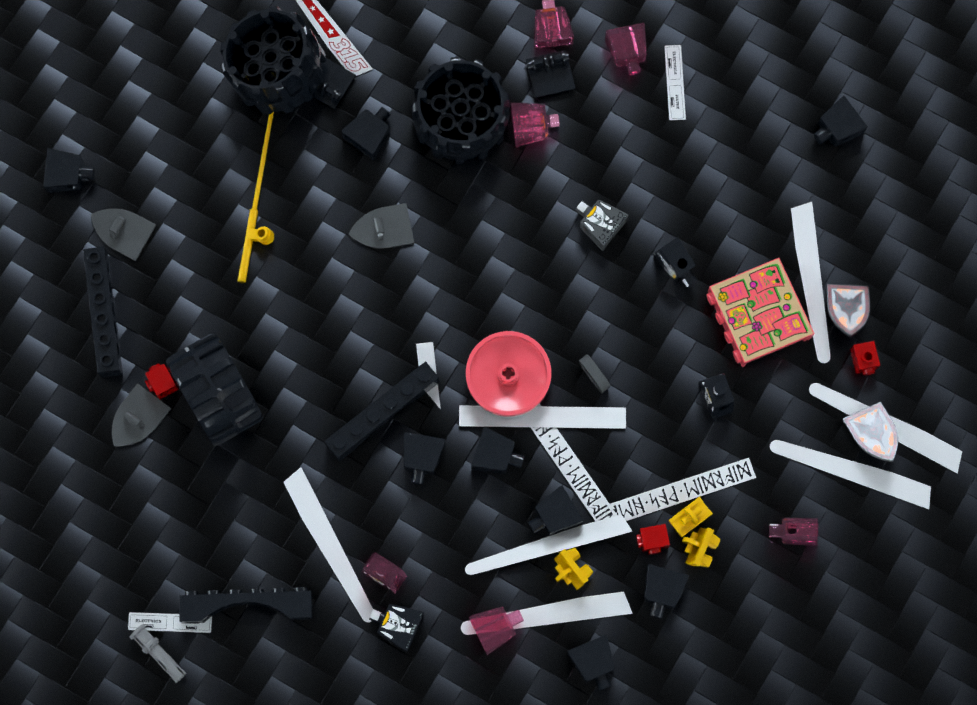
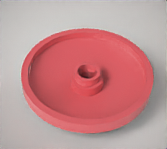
M503 331L487 336L472 350L466 365V383L471 396L483 409L499 416L512 417L531 411L544 399L551 382V364L545 350L533 338L519 332Z

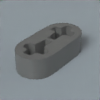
M585 355L578 360L581 368L599 392L603 393L611 387L606 377L589 355Z

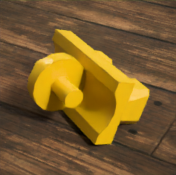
M699 496L668 521L682 538L713 513Z
M699 528L698 533L692 532L690 538L683 537L682 542L687 544L685 552L689 553L686 564L710 567L712 557L705 554L707 547L716 549L720 542V538L713 534L714 530L711 528Z
M576 548L567 551L564 549L554 558L558 564L555 569L559 573L555 580L559 582L563 579L567 585L572 583L576 590L588 581L593 571L587 564L579 568L575 563L581 557Z

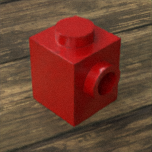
M865 342L851 347L850 352L856 374L870 375L875 373V370L880 366L875 342Z
M165 364L153 365L148 369L149 372L145 373L148 378L145 383L149 391H154L159 400L179 390Z
M666 524L640 528L639 534L636 535L638 548L642 547V551L648 552L649 555L661 553V549L668 548L670 542Z

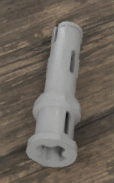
M140 625L129 638L131 640L134 639L143 648V653H149L164 671L171 676L175 683L180 681L187 673L158 644L159 639L157 637L154 638L145 629L146 625Z

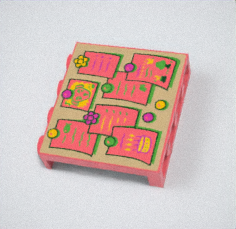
M780 258L709 286L708 294H706L707 300L711 306L714 305L717 312L715 313L716 320L719 325H723L725 329L724 337L728 344H732L734 349L732 351L733 357L737 363L740 362L742 367L751 361L801 340H809L815 334Z

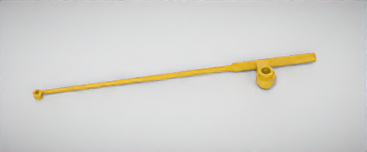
M274 112L269 115L253 205L249 213L237 280L240 283H246L253 241L268 245L274 240V233L268 227L264 226L255 229L258 216L257 207Z

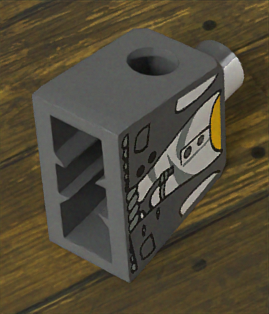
M597 200L593 207L581 201L575 210L584 217L580 222V228L602 251H604L628 219V214L601 200Z

